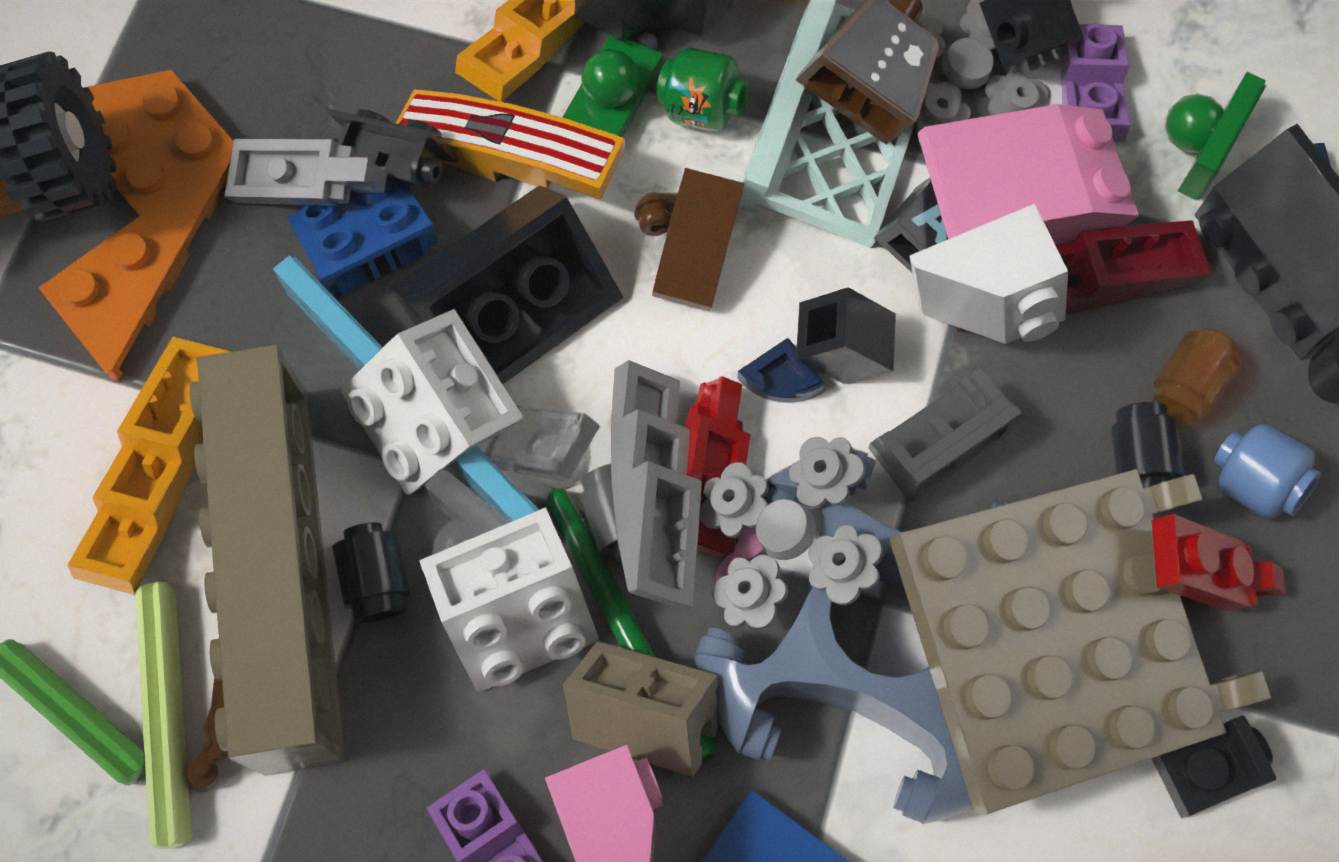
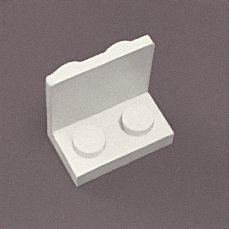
M455 309L398 333L341 389V393L348 403L351 415L362 425L382 456L386 470L397 480L407 495L422 488L465 452L512 428L524 418Z
M546 507L419 560L440 620L478 692L494 686L510 684L518 679L521 674L551 661L570 658L584 647L595 643L599 638L573 567Z

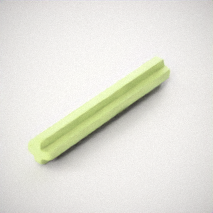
M153 582L138 586L135 592L149 842L152 847L169 849L190 843L192 829L187 778L188 769L176 590L168 582Z

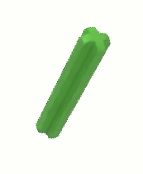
M7 639L0 643V679L118 783L130 786L145 773V754L143 749L23 644L13 639Z

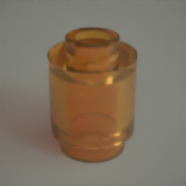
M1203 329L1201 332H1186L1154 382L1156 392L1152 397V402L1166 404L1169 416L1174 417L1179 423L1186 425L1198 424L1202 416L1212 414L1242 365V359L1236 352V344L1227 335L1213 329Z

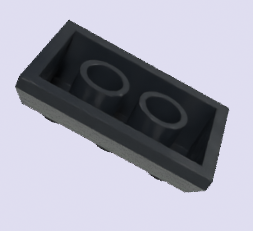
M1295 124L1217 183L1194 216L1199 221L1200 229L1205 239L1211 245L1218 247L1234 269L1235 277L1240 287L1249 295L1254 296L1270 318L1271 327L1275 335L1284 344L1289 345L1299 360L1318 351L1339 331V177L1301 127Z
M540 185L390 287L415 326L455 309L502 384L624 298L567 196Z

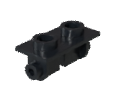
M358 109L356 115L331 110L329 114L343 127L340 137L334 138V141L343 146L353 147V149L357 150L356 157H368L372 159V163L381 167L384 158L388 157L385 167L388 169L387 180L426 188L430 184H437L442 177L443 167L440 159L458 162L459 157L441 140L442 133L427 123L409 120L406 126L391 123L384 116L366 109Z

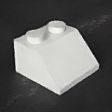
M1035 203L909 256L918 305L925 316L1004 344L1020 338L1025 342L1041 339L1055 331L1059 326V322L1065 320L1068 270Z

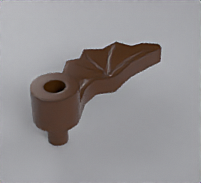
M215 678L211 708L203 725L207 741L203 751L191 762L187 770L188 783L197 792H208L216 786L219 774L215 762L228 755V751L220 749L216 737L215 713L218 708H224L222 681H217Z

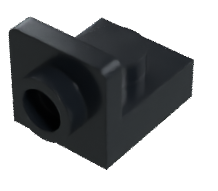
M1243 715L1223 723L1226 730L1224 734L1151 758L1180 818L1191 816L1249 790L1276 781V775L1271 767L1273 755L1270 746L1259 730L1250 727Z

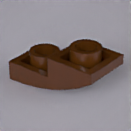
M685 168L652 291L653 297L711 311L743 193V182Z

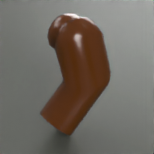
M651 192L641 197L635 206L634 216L639 221V227L643 233L650 236H660L668 231L678 193Z

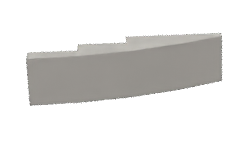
M628 360L614 368L611 414V484L617 540L627 589L629 593L686 610L693 607L702 481L687 475L691 429L676 424L680 380Z

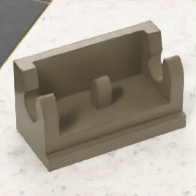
M597 641L563 683L573 740L608 751L627 745L633 759L641 760L647 757L652 765L693 777L702 764L700 735L703 734L711 738L716 737L718 730L716 689L719 686L718 675Z

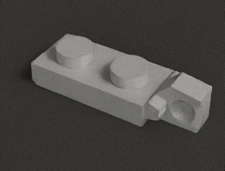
M234 139L224 197L235 203L336 206L337 203H349L351 191L358 193H383L388 169L377 166L368 157H356V149H353L351 146H343L332 139Z

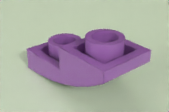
M1079 24L1084 37L1062 46L1064 58L1061 59L1062 104L1103 109L1105 117L1112 128L1114 142H1125L1130 128V120L1123 83L1129 69V61L1123 26Z
M485 769L426 808L457 862H544Z

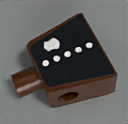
M865 0L848 16L801 70L796 81L885 145L916 122L939 49L936 37L917 24L923 12L922 2L920 0H889L888 2L886 0Z

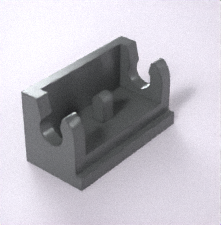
M979 369L891 431H887L870 442L868 449L909 502H912L1009 435L1022 412L1015 403L1012 404L994 381Z

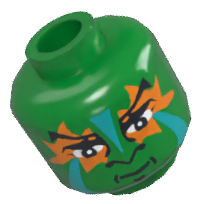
M686 48L680 51L674 59H667L662 66L657 84V101L659 105L664 106L669 120L678 125L710 132H718L726 127L732 115L740 116L744 111L748 97V82L740 79L738 64L731 56L696 48Z

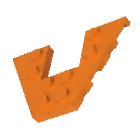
M172 70L88 86L94 96L92 104L96 111H101L105 123L101 124L104 134L110 136L113 148L109 149V156L116 163V172L111 173L117 182L116 189L139 217L38 287L114 383L120 380L123 372L119 369L142 327L144 325L150 327L157 315L156 304L158 299L164 293L171 290L190 256L187 251L188 246L204 218L210 221L221 201V191L227 184L234 141Z

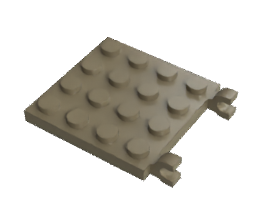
M1135 469L906 531L889 538L974 814H990L1224 734L1226 730L1220 712L1271 698L1262 671L1252 672L1240 677L1237 674L1229 675L1209 682L1180 595L1157 588L1151 520L1154 519L1153 514L1175 509L1203 499L1194 474L1143 488L1138 471Z

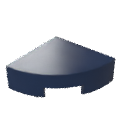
M786 338L738 370L737 377L754 394L771 401L783 403L801 402L816 397L824 392L826 385L814 369L796 361V347L789 338Z

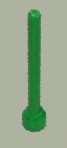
M564 489L551 491L547 497V507L620 647L655 657L604 558L599 555L595 541L571 495ZM703 734L700 735V745L702 747L701 765L717 756L720 753V749L714 738ZM669 770L672 777H678L683 775L681 773Z

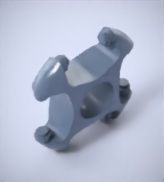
M852 448V454L857 455L864 462L866 472L859 484L849 487L850 495L852 496L855 493L856 487L866 490L876 463V459L867 457L868 453ZM793 464L779 470L766 479L769 484V490L763 499L766 500L768 505L782 499L800 503L797 498L798 485L789 478V469ZM827 501L819 508H808L815 518L816 539L821 536L834 537L835 531L844 525L852 526L859 535L870 534L875 536L883 546V557L875 566L880 574L879 581L898 584L904 588L889 540L890 537L902 532L878 522L850 505L848 501L841 505H833ZM993 501L990 509L1010 503L1004 501L1000 504ZM845 559L840 561L839 566L845 562ZM810 584L808 597L795 623L776 651L762 663L742 664L746 652L738 646L739 638L729 632L709 627L706 635L701 637L694 654L696 669L718 675L719 686L716 689L718 725L738 754L758 761L760 758L768 761L771 760L781 728L772 725L775 715L756 708L766 699L786 697L818 702L854 711L874 721L918 747L931 760L934 775L917 769L913 778L903 776L893 804V809L901 811L902 816L918 821L921 824H927L948 819L973 809L929 666L922 672L896 678L872 674L852 662L835 640L829 618L832 600L827 596L826 590H817Z

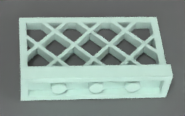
M809 0L742 180L744 188L739 207L756 213L759 205H762L871 248L876 242L874 237L880 230L914 124L895 137L893 144L890 141L885 145L869 132L847 140L834 116L841 112L796 81L798 74L833 35L838 25L840 26L855 11L835 3L836 0ZM810 102H812L815 110L807 112ZM822 120L834 145L811 154L800 134V130L804 126ZM876 142L887 164L885 169L866 176L853 150ZM794 150L798 159L789 162ZM841 156L853 181L830 190L817 164ZM804 169L817 195L802 201L779 192L785 176ZM880 183L876 194L872 185ZM859 191L870 211L866 226L845 218L836 200Z

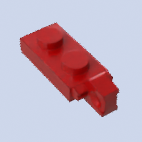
M724 376L708 383L703 382L700 384L695 406H690L687 419L685 420L684 427L691 429L687 475L702 481L700 508L708 499L703 491L708 480L711 478L721 479L724 469L732 463L747 465L751 434L743 431V422L738 420L743 384ZM699 517L697 552L717 559L734 553L736 537L730 538L721 531V528H708L701 522Z
M1176 514L1151 520L1157 588L1225 611L1258 607L1257 597L1286 594L1283 568L1273 562L1254 561L1252 547L1245 545V542Z

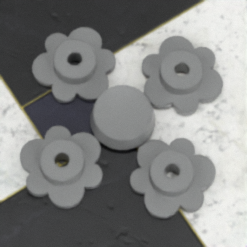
M971 0L967 6V13L960 20V27L964 32L970 34L969 38L955 41L946 50L945 42L940 37L943 31L942 23L936 18H929L923 9L917 24L936 37L939 49L935 60L942 56L941 67L951 83L942 82L936 87L934 84L928 83L921 110L915 122L917 123V132H920L927 126L969 119L971 115L970 108L961 102L962 94L958 87L975 89L986 83L985 92L991 99L988 104V111L991 115L1045 106L1043 102L1048 96V90L1040 80L1028 79L1018 69L1010 70L1006 77L1003 75L990 77L993 68L991 51L993 49L996 50L979 4L984 0Z
M812 437L802 444L799 452L801 461L795 462L789 469V478L798 485L797 498L800 503L782 499L768 505L766 500L763 499L769 490L767 480L760 475L753 476L750 468L743 463L730 464L722 472L721 479L711 478L706 482L703 491L708 499L700 508L699 517L701 522L710 529L721 528V531L730 538L740 536L745 526L750 528L756 527L757 538L764 551L768 554L756 556L750 562L745 558L734 559L728 567L729 575L721 577L713 587V600L718 606L725 609L724 619L732 627H741L747 623L755 629H765L775 621L777 617L776 604L782 603L787 598L788 587L779 579L780 566L774 558L779 560L793 559L803 554L809 548V559L815 566L809 574L810 584L817 590H826L827 596L838 605L853 603L858 598L861 588L869 590L878 584L880 574L875 566L883 557V546L875 536L870 534L859 535L852 526L844 525L835 531L834 537L821 536L814 540L816 522L808 508H819L827 501L833 505L845 503L850 495L849 487L859 484L865 476V464L857 455L852 454V445L846 438L837 437L829 443L822 437ZM845 559V562L839 566L840 561Z

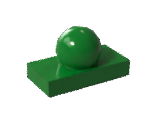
M609 35L602 49L594 53L585 62L581 75L582 84L562 118L623 137L663 66V54L631 40L619 41Z
M1247 71L1224 109L1213 97L1196 93L1182 97L1168 110L1165 131L1169 141L1180 150L1198 153L1178 192L1194 200H1197L1198 197L1202 198L1220 171L1264 92L1266 80Z

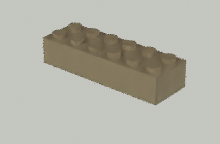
M277 344L197 357L199 382L190 384V401L196 420L198 422L202 421L203 443L195 445L194 458L198 477L203 484L207 483L208 506L200 509L199 523L206 547H212L214 571L205 574L204 589L208 607L212 613H217L219 638L211 640L209 654L213 675L217 681H222L224 708H218L215 713V731L219 747L222 751H228L229 759L264 776L345 762L307 391Z

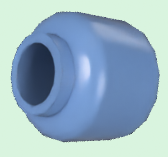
M1258 424L1247 431L1245 435L1233 431L1224 441L1214 459V463L1222 468L1219 476L1220 492L1265 519L1277 518L1284 512L1294 516L1308 500L1321 477V472L1314 469V450L1268 424Z

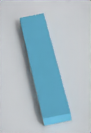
M289 255L273 268L287 295L359 370L382 349L381 345L296 257L292 258ZM478 446L465 452L450 464L505 524L539 510Z

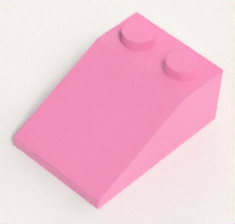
M1054 104L927 126L917 133L948 239L1034 203L1055 245L1072 243L1081 231L1124 227L1139 216L1131 193L1130 181L1123 170L1112 137V128L1105 117L1103 109Z
M624 745L545 778L576 862H653L656 833L653 810L662 807L663 803L659 786L647 757L634 762L628 746Z

